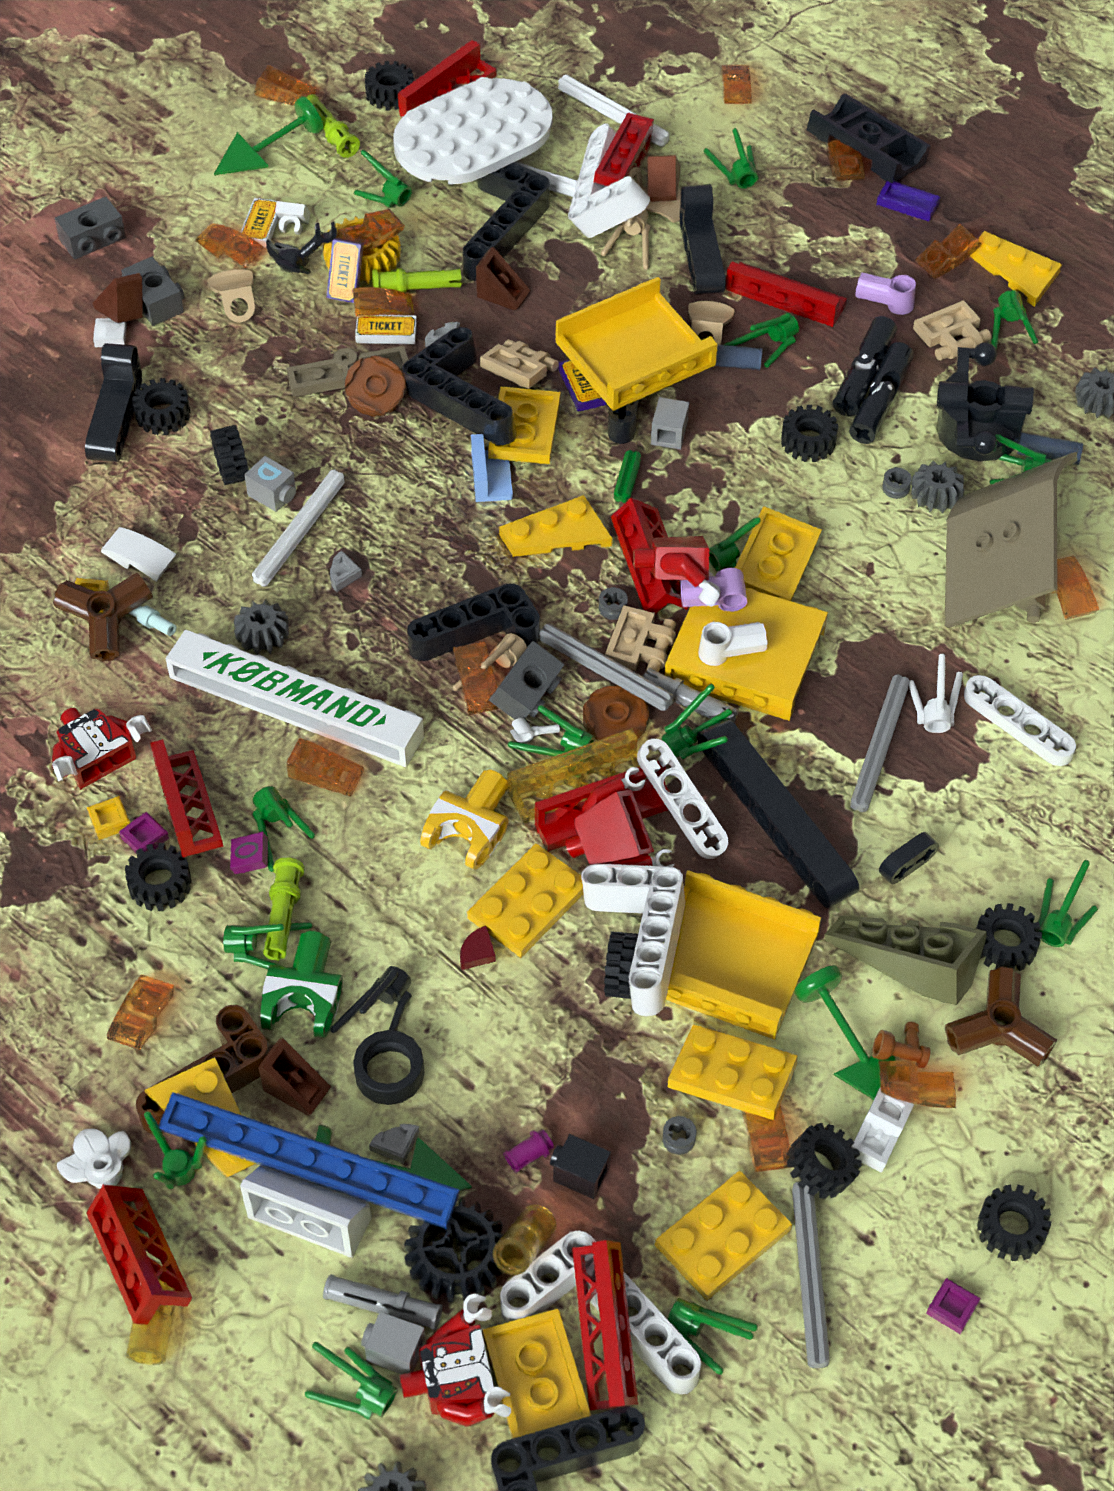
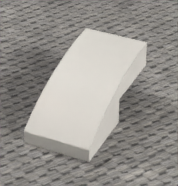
M122 527L116 530L101 550L102 553L127 570L132 565L156 582L176 556L174 552L156 541Z
M880 1087L851 1147L852 1150L858 1149L860 1152L856 1159L862 1160L863 1164L882 1173L914 1103Z

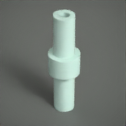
M140 605L129 612V614L137 618L138 623L149 629L156 628L168 636H172L176 631L175 624L161 617L160 613L150 606Z

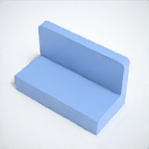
M483 434L471 435L475 501L512 500L513 492L509 460L488 459V450L485 451Z

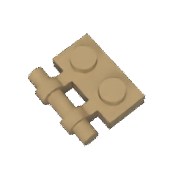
M964 300L914 321L913 329L929 348L937 344L942 346L935 350V356L939 361L945 358L953 359L957 357L958 347L975 348L978 344L991 339L989 330L977 331L976 328L979 327L980 318ZM962 334L964 337L963 339H960L958 341L954 339V337H957Z
M510 339L506 340L504 346L497 344L480 357L481 368L528 389L547 376V369L555 372L559 366V362L551 358L549 353L542 350L537 352L530 349L529 345L522 341L514 342Z
M623 605L605 655L631 670L636 671L639 661H643L648 664L646 672L649 667L659 672L666 664L668 646H671L674 642L676 623L671 619H665L662 626L653 624L655 613ZM648 638L656 641L654 648L645 646Z

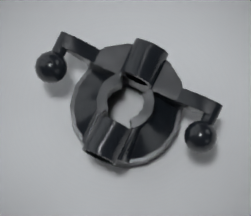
M988 342L980 343L975 348L958 347L956 372L946 381H939L937 394V409H939L936 428L939 440L954 454L975 461L997 460L1005 454L1009 455L1014 449L997 441L995 435H1001L1019 444L1026 415H1031L1033 407V387L1012 385L1001 387L997 383L987 380L968 384L969 359H974L978 365L988 366L994 363L997 358L995 346Z

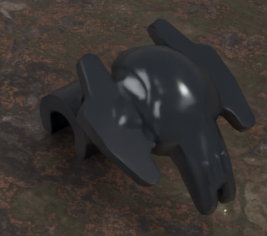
M331 222V230L327 233L322 232L320 224L316 223L314 226L315 235L305 246L301 247V250L288 244L278 242L273 244L267 239V252L282 270L289 273L310 274L311 270L305 267L309 261L308 257L323 243H330L337 237L335 222Z

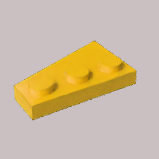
M215 1057L145 1089V1093L164 1111L172 1092L241 1115ZM205 1146L203 1153L226 1178L256 1164Z

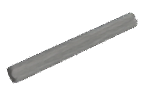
M545 624L540 629L539 635L542 642L662 711H666L672 705V693L552 624Z
M897 674L892 677L851 798L850 807L853 810L866 812L869 808L910 681L906 676L902 677Z
M798 1181L793 1184L792 1194L807 1362L810 1368H826L829 1365L830 1355L815 1197L808 1194L810 1187L806 1185L801 1189L797 1185L800 1182Z

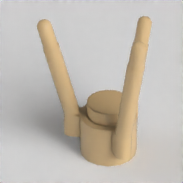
M644 209L638 215L620 223L601 251V255L605 256L623 230L630 235L642 233L643 269L647 270L649 267V231L651 228L647 224V210Z
M507 634L490 654L453 685V690H459L494 661L505 668L514 666L527 648L524 640L516 634Z

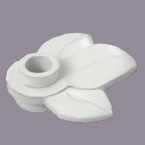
M97 1129L82 1130L74 1139L73 1149L75 1154L57 1162V1169L66 1180L72 1183L88 1181L98 1189H101L103 1184L115 1186L122 1177V1161L131 1150L129 1136L125 1131H120L107 1138L103 1132Z

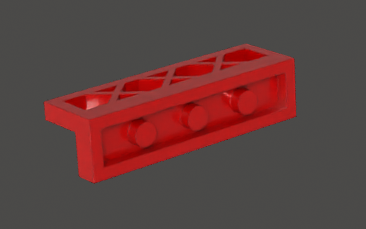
M471 40L398 93L399 115L403 117L409 110L455 90L451 89V87L456 84H468L482 77L494 78L497 76V69L481 60L480 44ZM476 69L484 72L482 75H470Z
M627 112L595 171L593 183L609 186L629 176L632 168H640L651 146L654 119Z
M732 261L727 268L725 290L831 327L835 325L847 303V298L742 262L738 264Z
M630 498L611 516V520L643 610L657 614L668 603L687 610L689 607H683L681 602V580L655 579L652 568H634V549H652V538L668 537L658 508Z
M163 739L150 742L156 770L182 857L223 847L222 837L194 750L168 756ZM191 764L184 774L172 770L173 767ZM185 785L197 788L191 796L179 793ZM193 807L204 810L197 819L187 816V813ZM199 830L213 834V837L193 842V837Z
M657 760L661 768L655 773L659 777L666 770V766L662 767ZM637 767L639 768L638 773L629 777V780L634 784L641 782L647 777L641 767ZM627 771L535 802V827L546 850L550 852L564 847L568 838L578 835L574 819L582 814V806L585 801H580L588 798L596 787L615 778H625ZM649 779L645 780L643 788L632 791L642 819L669 810ZM664 779L665 789H666L668 792H670L669 789L667 788L666 784H665V779ZM556 809L553 812L545 814V812Z
M103 1184L86 1214L133 1323L148 1325L160 1305L188 1307L193 1297L143 1189ZM123 1201L134 1202L137 1211ZM134 1224L147 1232L150 1238L136 1230ZM146 1251L159 1259L162 1266L149 1258ZM159 1280L173 1288L174 1291L163 1290Z
M603 1240L592 1242V1245L572 1248L589 1410L595 1411L639 1405L621 1243ZM593 1254L596 1280L586 1273L585 1255ZM588 1283H589L590 1285H592V1287L589 1289V1291H588ZM596 1293L598 1296L600 1320L590 1311V1301ZM592 1323L596 1326L594 1331L592 1330ZM601 1333L605 1362L595 1354L594 1342ZM596 1364L601 1367L598 1372ZM606 1374L609 1400L600 1401L598 1384Z

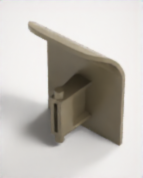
M1077 452L1070 453L966 494L955 503L947 518L945 627L951 628L1014 605L1027 612L1028 622L1036 623L1040 621V610L1045 609V594L1057 591V480L1064 468L1077 461Z

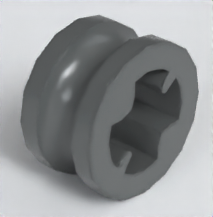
M898 467L887 470L883 479V492L895 499L907 496L912 480L910 473Z
M615 587L603 590L599 596L600 614L610 620L619 619L623 605L628 606L627 594L622 589Z
M683 1116L670 1118L663 1127L662 1142L664 1147L669 1152L677 1155L686 1154L691 1151L696 1140L697 1130L695 1124ZM682 1130L686 1131L685 1139L681 1137L677 1141L672 1139L673 1131L675 1133H680Z

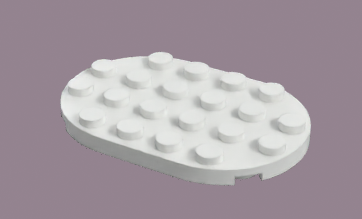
M482 77L409 110L398 122L394 131L395 156L407 172L419 179L431 182L432 178L448 180V184L471 182L524 158L543 146L550 135L552 109L544 95L527 82Z

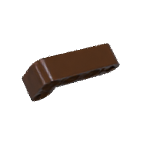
M239 1005L225 1006L216 1016V1025L222 1046L158 1083L215 1057L220 1070L227 1071L223 1076L231 1093H234L260 1078L258 1067L269 1053L267 1041L243 1007ZM234 1025L241 1026L237 1030H227L229 1027ZM252 1052L260 1053L254 1058L245 1057ZM144 1090L136 1099V1109L142 1128L147 1133L153 1135L144 1117V1113L146 1111L151 1112L159 1126L164 1110Z

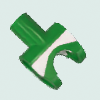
M316 931L301 933L293 966L285 967L272 964L269 966L262 992V1029L273 1030L275 1023L279 1022L285 1012L294 1008H302L311 1012L315 1017L314 1037H327L337 1015L343 987L342 975L324 972L331 946L329 937Z

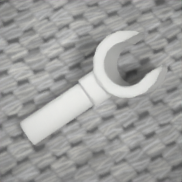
M518 718L512 722L514 729L510 731L518 743H528L534 736L559 733L560 728L558 724L530 727L526 719Z

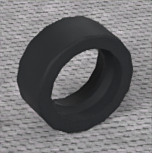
M393 1030L375 1032L365 1038L358 1046L353 1060L357 1087L366 1098L375 1103L385 1105L403 1103L414 1096L422 1085L425 1071L421 1048L414 1038L403 1032ZM393 1051L408 1057L411 1064L410 1073L399 1082L390 1084L379 1083L368 1075L367 1066L369 1061L380 1053Z

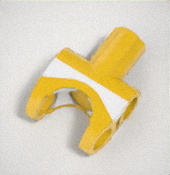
M489 769L481 773L466 798L445 790L432 807L421 834V846L432 849L436 844L439 845L448 837L457 836L464 838L471 844L466 855L465 865L474 870L480 868L495 851L508 826V817L494 811L509 788L508 781L500 773Z

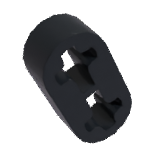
M922 832L892 852L880 865L879 873L890 884H896L928 862L937 852L939 844L927 832Z

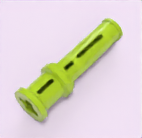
M308 95L306 98L314 105L322 119L327 141L336 146L338 154L343 158H349L356 154L360 147V140L357 136L349 133V128L344 122L336 120L318 99L317 95Z
M402 268L389 272H378L377 269H372L374 296L387 292H398L399 295H403L406 293V290L461 288L460 268L405 272V269Z
M289 857L279 858L275 861L273 865L275 880L274 884L269 888L272 908L268 924H283L284 929L267 933L263 955L268 959L277 961L281 958L284 959L287 954L293 907L300 899L299 881L305 872V866L301 861Z

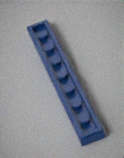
M174 1092L171 1094L159 1124V1128L163 1132L198 1143L201 1136H205L207 1139L206 1146L445 1229L448 1227L460 1194L459 1189Z

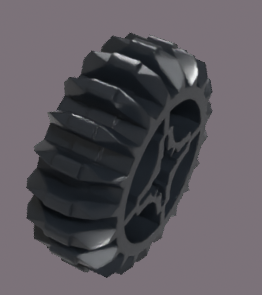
M461 1198L458 1206L454 1208L447 1229L417 1219L419 1226L410 1225L408 1229L411 1238L406 1239L404 1242L405 1251L408 1252L405 1255V1264L408 1267H412L409 1271L411 1279H420L419 1288L422 1292L432 1288V1297L435 1300L441 1297L443 1292L447 1293V1300L451 1304L454 1302L456 1294H462L464 1301L471 1291H475L476 1294L483 1296L485 1294L484 1284L494 1288L497 1284L495 1275H503L505 1272V1264L503 1262L509 1259V1250L505 1248L508 1245V1236L501 1233L503 1231L502 1222L500 1220L493 1221L494 1217L491 1209L480 1214L481 1205L478 1201L470 1208H467L466 1201ZM460 1227L470 1229L476 1233L463 1232ZM443 1230L447 1231L442 1239L434 1241L432 1246H428L435 1235ZM452 1239H455L456 1246L459 1247L461 1262H458L457 1254L454 1253ZM486 1254L484 1260L476 1268L467 1272V1267L472 1261L480 1259V1255ZM447 1267L451 1269L454 1274L445 1273L443 1271L438 1270L437 1268Z

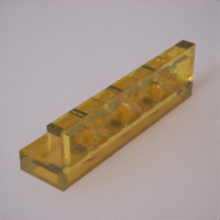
M631 728L507 773L508 794L523 823L535 820V808L527 810L522 799L530 796L541 799L550 798L556 795L553 794L555 788L563 784L575 789L589 784L584 782L586 777L593 773L605 776V778L620 774V772L615 771L617 765L631 760L634 767H640L637 761L638 738L633 729ZM556 809L545 812V814L553 812Z

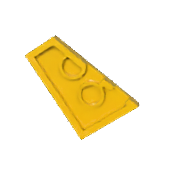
M986 231L982 233L970 251L972 259L991 274L1002 276L1009 282L1008 287L1012 290L1021 291L1028 297L1027 302L1035 307L1059 275L1062 264Z
M584 495L499 527V535L513 557L551 553L554 548L571 547L572 551L583 550L584 545L600 544L601 548L612 547V537Z

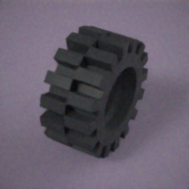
M384 61L385 65H381L380 62L376 63V68L371 66L369 72L366 71L365 73L367 101L370 100L372 106L376 104L378 109L385 106V110L390 111V107L398 110V93L414 82L412 70L410 67L407 68V65L404 63L399 66L398 61H394L393 64H389V61Z
M160 378V383H156L155 379L149 380V386L143 383L141 390L136 389L135 396L132 399L135 417L139 427L143 426L144 431L147 433L152 429L154 435H158L159 431H163V435H168L169 429H172L175 433L179 431L178 425L183 428L186 425L185 420L189 421L191 412L188 395L181 383L176 385L175 380L170 379L169 383H166L165 378ZM159 404L171 405L165 409H153L154 406Z
M802 405L797 406L796 412L791 409L788 416L785 415L782 427L781 444L782 447H785V452L787 454L792 452V458L794 459L802 456L803 462H807V458H812V462H818V456L824 460L827 458V453L831 455L836 446L838 424H836V417H831L829 410L823 413V407L817 406V409L814 410L812 405H807L805 410ZM810 430L817 432L820 435L806 436L801 434L800 432Z
M236 425L211 430L212 447L224 485L245 481L244 474L249 471Z
M159 843L158 849H154L153 844L147 845V852H144L141 848L136 851L137 858L131 855L128 859L129 865L125 866V878L132 900L135 899L136 904L140 907L145 904L146 910L152 911L154 905L157 906L158 911H164L163 905L168 904L170 909L176 907V899L182 903L185 900L184 893L189 894L191 890L190 884H192L187 859L182 857L181 851L177 853L176 847L172 845L166 850L165 843ZM156 870H168L172 873L171 878L162 884L152 885L145 881L146 876Z
M1007 903L1006 909H1003L1002 904H996L994 911L989 907L985 910L984 915L980 916L976 929L986 931V940L980 959L986 957L984 964L987 967L994 963L996 964L995 969L1003 966L1015 969V966H1017L1018 970L1021 971L1025 969L1026 963L1030 965L1033 962L1040 945L1042 932H1039L1041 928L1039 921L1033 923L1035 916L1031 912L1027 916L1024 915L1026 908L1020 906L1018 911L1013 910L1014 904ZM998 930L1011 931L1020 938L1021 943L1017 946L1003 945L994 938V933Z
M611 932L607 946L608 952L606 953L605 996L631 999L629 973L638 934Z
M817 1123L814 1127L811 1125L793 1142L787 1152V1156L790 1157L787 1160V1166L794 1167L790 1172L792 1178L799 1177L801 1179L797 1185L801 1189L806 1185L810 1187L808 1194L812 1196L819 1191V1198L826 1199L829 1195L830 1198H834L841 1194L858 1177L860 1173L858 1169L862 1166V1160L856 1159L860 1155L859 1150L851 1149L854 1141L851 1138L846 1141L843 1138L845 1132L841 1129L835 1133L833 1125L828 1124L825 1128L823 1123ZM815 1152L825 1156L831 1163L833 1170L825 1167L818 1160Z
M1011 1184L1004 1185L1002 1192L999 1188L993 1190L991 1197L988 1195L985 1199L978 1217L977 1231H981L979 1236L981 1242H989L986 1249L991 1253L995 1248L998 1249L999 1254L997 1257L1004 1259L1006 1254H1011V1261H1018L1020 1255H1022L1024 1260L1029 1259L1032 1252L1036 1255L1042 1245H1044L1051 1228L1052 1221H1049L1051 1213L1050 1209L1044 1210L1045 1200L1041 1197L1036 1201L1034 1198L1037 1192L1030 1189L1028 1195L1024 1194V1186L1017 1185L1015 1191H1012ZM1007 1211L1017 1212L1027 1219L1029 1228L1023 1234H1012L1001 1226L1000 1216Z

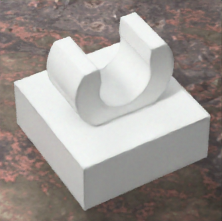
M277 201L275 213L280 219V231L285 233L286 226L289 223H295L294 232L296 235H300L302 232L301 223L309 224L310 212L304 204Z

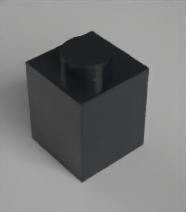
M569 1134L564 1146L558 1144L552 1154L550 1165L553 1166V1182L591 1199H595L610 1169L611 1152Z

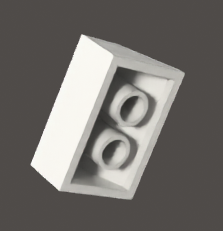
M262 1165L245 1177L240 1185L249 1219L353 1258L371 1220L369 1202Z

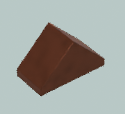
M676 155L647 157L648 196L650 197V202L677 201L681 167Z
M494 247L489 248L476 266L477 297L508 309L516 310L530 292V289Z
M137 273L115 278L92 303L94 309L117 324L142 318L141 274Z
M279 1038L258 1067L263 1091L305 1115H311L331 1088L321 1075L284 1038Z

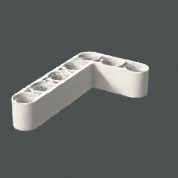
M608 124L600 125L590 136L568 213V218L587 238L594 237L638 215L650 202V197L630 176L622 178L609 186L593 183L595 171L616 135V132Z
M590 865L581 873L584 901L587 908L604 912L643 913L629 973L632 1009L639 1015L653 1016L658 1014L665 1006L685 909L683 874L676 868L663 866Z
M572 1231L507 1281L500 1293L501 1314L504 1320L511 1322L540 1314L576 1286L574 1261L569 1256V1253L572 1252V1248L592 1245V1242H596L595 1239L586 1232ZM593 1254L587 1255L585 1257L586 1273L596 1280ZM624 1272L627 1306L634 1307L639 1312L637 1315L629 1317L632 1349L673 1393L687 1394L693 1391L698 1384L701 1368L698 1353ZM544 1274H553L558 1278L553 1283H544L539 1280L540 1276ZM588 1283V1291H589V1289L592 1287V1285H590V1284ZM596 1293L590 1302L599 1311L598 1296ZM520 1297L524 1298L528 1303L523 1307L516 1308L511 1306L509 1301ZM651 1335H657L662 1337L665 1343L660 1346H653L646 1341V1338ZM683 1364L688 1366L692 1372L689 1375L680 1376L672 1368Z

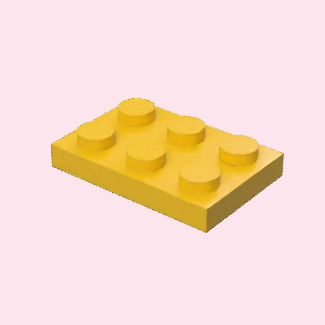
M501 386L498 399L512 407L517 437L513 442L506 445H496L490 442L488 459L550 464L561 392Z
M763 506L758 516L761 522L752 529L735 568L743 572L745 588H751L764 594L782 597L791 601L822 530Z
M535 843L467 911V918L480 928L486 926L490 936L522 958L583 895L581 875Z
M693 1024L668 1077V1088L774 1120L797 1066L798 1055Z
M739 1170L656 1238L655 1247L698 1293L708 1301L790 1232L792 1223Z
M559 1309L482 1329L483 1339L497 1387L511 1393L509 1397L503 1398L501 1402L511 1408V1413L506 1419L512 1439L591 1416Z

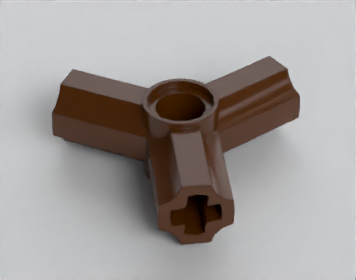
M136 572L108 591L95 592L66 580L64 583H60L55 591L53 604L55 608L89 621L90 657L104 662L113 661L114 658L120 656L119 624L121 618L153 598V595L144 580ZM109 608L107 612L98 614L100 610Z
M1006 967L989 971L985 1011L945 1025L947 1042L952 1052L957 1053L958 1056L990 1044L997 1046L1006 1045L1037 1067L1043 1065L1056 1046L1057 1039L1021 1016L1019 1009L1021 974L1016 973L1013 968ZM995 1020H1002L1008 1025H1001Z

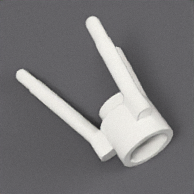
M943 653L939 655L937 698L929 700L923 708L914 681L910 680L909 683L910 693L917 711V723L924 724L925 730L932 733H943L948 731L951 726H954V713L963 677L962 672H957L950 702L947 705V701L944 700L945 655Z

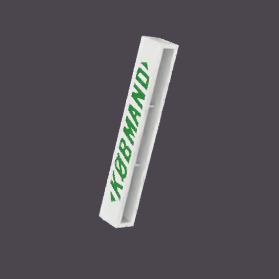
M184 630L166 657L169 677L171 679L403 767L408 766L424 738L423 718L418 717L411 711H402L387 705L382 700H373L359 695L352 689H343L328 683L320 677H311L298 672L293 667L271 662L261 655H252L234 645L212 640L202 633L196 634Z

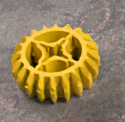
M355 216L354 220L350 221L344 218L343 224L335 223L337 227L336 238L364 243L360 281H366L369 284L372 279V269H377L378 272H389L396 269L401 257V243L395 228H390L388 222L381 223L378 217L370 220L368 216L364 219H358ZM332 242L323 243V258L329 270Z

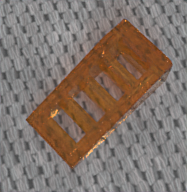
M268 65L256 82L254 95L294 106L295 101L301 97L299 96L300 93L306 94L304 97H307L308 95L316 94L317 88Z
M301 738L298 739L286 764L289 778L349 797L352 796L364 772L363 766ZM317 763L321 764L318 770L314 769ZM330 767L335 768L331 776L327 775ZM343 771L348 772L344 783L339 781Z

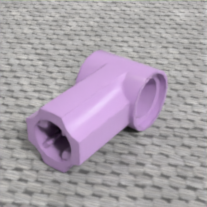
M861 273L856 288V297L887 304L892 313L904 315L914 309L916 282L907 275H897L892 279Z
M725 568L716 573L715 576H709V580H706L720 588V597L715 605H718L722 610L733 612L746 606L747 595L744 575L741 570ZM681 580V602L683 607L708 606L698 598L703 590L701 587L697 586L695 588L688 580Z

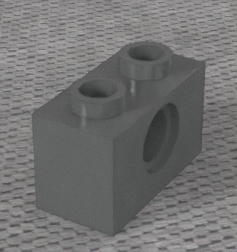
M106 196L54 218L59 240L74 260L126 238L122 216Z
M153 256L121 270L122 277L137 273L141 274L143 314L152 326L184 313L182 300L185 299L181 286L179 283H174L171 280L164 265L160 266Z
M532 641L495 690L489 701L514 720L518 718L525 719L528 715L534 718L539 712L538 706L545 704V701L541 699L545 691L551 694L562 680L558 673L565 664ZM525 681L530 682L534 688L529 687Z

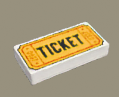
M254 198L239 235L240 244L266 248V240L269 239L271 241L279 220L275 213L277 201Z
M357 315L356 343L415 344L416 316Z

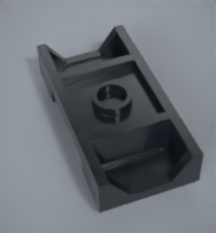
M846 93L841 95L832 112L823 115L816 110H812L806 131L816 136L820 141L829 143L837 138L841 143L860 152L865 158L871 159L872 165L870 170L890 183H894L924 166L931 147L930 144Z

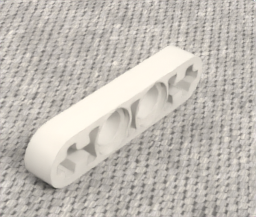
M977 675L967 681L964 699L969 706L1048 763L1055 766H1064L1071 762L1076 750V743L1068 733L992 679ZM981 690H983V691L986 692V693L980 692L979 694L974 693V691L979 692V691H981ZM1008 706L1014 710L1015 714L1005 716L1000 714L997 708ZM1026 725H1035L1040 728L1042 733L1031 735L1024 730V727ZM1060 747L1065 748V750H1063V749H1061V750H1059V751L1054 750V748H1056V749H1058V748H1060Z
M659 739L646 741L637 753L639 766L696 852L706 859L718 857L728 846L726 832L669 746ZM648 748H650L653 752L657 750L660 751L661 756L658 758V761L662 767H665L667 763L671 766V768L666 769L659 777L656 775L655 772H657L661 767L659 766L657 761L651 760L649 762L647 760L646 756L649 754ZM670 775L678 777L682 783L681 791L678 793L668 792L664 786L665 777ZM693 804L699 808L701 817L698 822H689L685 819L683 815L685 805ZM706 821L710 826H707L704 831L710 838L714 836L718 838L719 842L715 845L717 850L713 847L706 848L704 846L707 837L702 830L697 835L694 832L695 829L702 826Z

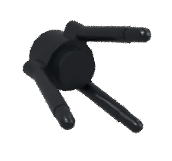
M389 966L381 978H377L372 987L330 1028V1032L336 1033L358 1011L361 1014H365L378 999L390 1005L395 1001L398 1002L389 1030L397 1031L405 1006L412 997L407 991L412 982L409 975L398 967Z

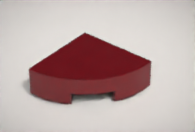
M486 926L473 931L463 942L460 950L461 970L496 962V955Z

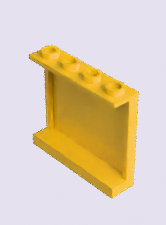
M659 277L643 282L638 286L617 293L610 298L556 320L557 345L612 411L716 365L717 342L711 336L701 340L660 294L661 279Z
M746 588V606L738 611H724L718 605L713 607H690L667 658L665 676L674 680L679 678L684 681L683 684L700 692H703L709 684H713L715 688L708 696L790 721L794 711L796 696L820 636H824L828 612L812 606L788 601L782 597L764 594L751 588ZM720 622L728 627L756 622L763 623L767 639L766 651L727 657V660L718 666L705 664L698 655L702 630L709 623Z
M688 870L684 886L685 909L666 1000L775 1040L793 998L794 989L800 981L818 937L822 917L816 916L806 909H796L782 904L773 897H763L748 892L739 885H729L717 881L708 874L695 873Z

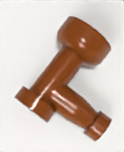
M916 1022L905 1024V1044L895 1041V1036L889 1031L881 1029L878 1032L872 1050L874 1058L887 1060L892 1055L915 1062V1066L922 1069L927 1066L930 1058V1048L919 1045V1025Z

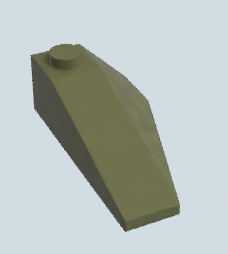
M840 916L825 933V940L922 996L939 1000L943 1003L957 1005L972 986L985 944L986 931L947 922H941L940 928L919 927V921L907 920V925H887L883 918Z

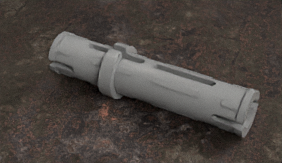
M650 667L643 676L672 693V704L678 703L688 707L701 693L683 684V680L679 678L674 680ZM707 696L694 711L711 719L725 710L731 709L733 712L727 718L735 722L739 709L711 696Z
M332 1274L328 1276L323 1291V1299L337 1301L376 1313L383 1312L408 1322L430 1327L433 1330L437 1329L442 1315L443 1306L441 1304L437 1305L412 1298L409 1292L400 1291L397 1294L339 1278Z

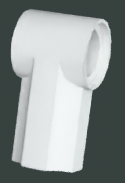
M720 622L707 624L704 626L698 650L699 658L707 665L718 666L723 664L727 657L766 651L767 639L763 623L760 624V622L731 627Z

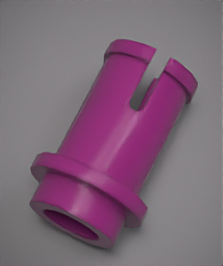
M543 1129L538 1132L532 1130L530 1137L503 1153L507 1163L515 1173L520 1172L521 1169L541 1156L546 1158L550 1156L549 1151L554 1148V1145Z

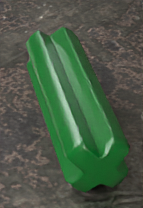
M628 450L624 454L614 490V500L616 502L625 504L631 498L641 462V454L638 451Z

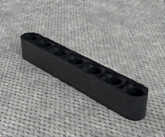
M725 718L698 732V744L723 736L728 738L726 743L703 750L702 752L824 907L830 908L858 893L859 883L853 871L731 719Z

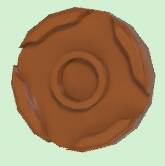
M370 356V358H362L356 361L348 370L345 379L346 397L351 406L360 413L369 416H384L394 411L402 402L406 388L399 366L390 359L381 356Z
M618 685L605 686L595 690L583 706V726L586 731L594 735L595 740L610 746L626 745L636 741L645 733L649 723V711L646 701Z

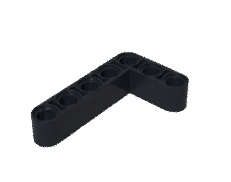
M513 162L477 179V186L480 190L505 202L463 247V274L465 278L476 281V266L491 247H494L504 259L548 210L550 206V181L546 176Z
M458 327L450 330L403 364L402 370L407 392L411 398L475 434H483L484 439L493 444L506 445L516 439L517 432L512 407L457 377V375L469 368L477 360L473 334L469 328Z

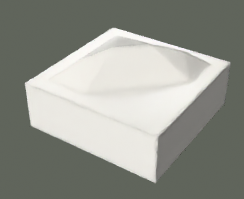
M96 318L93 338L95 347H103L105 343L125 345L127 323L117 324L110 318Z

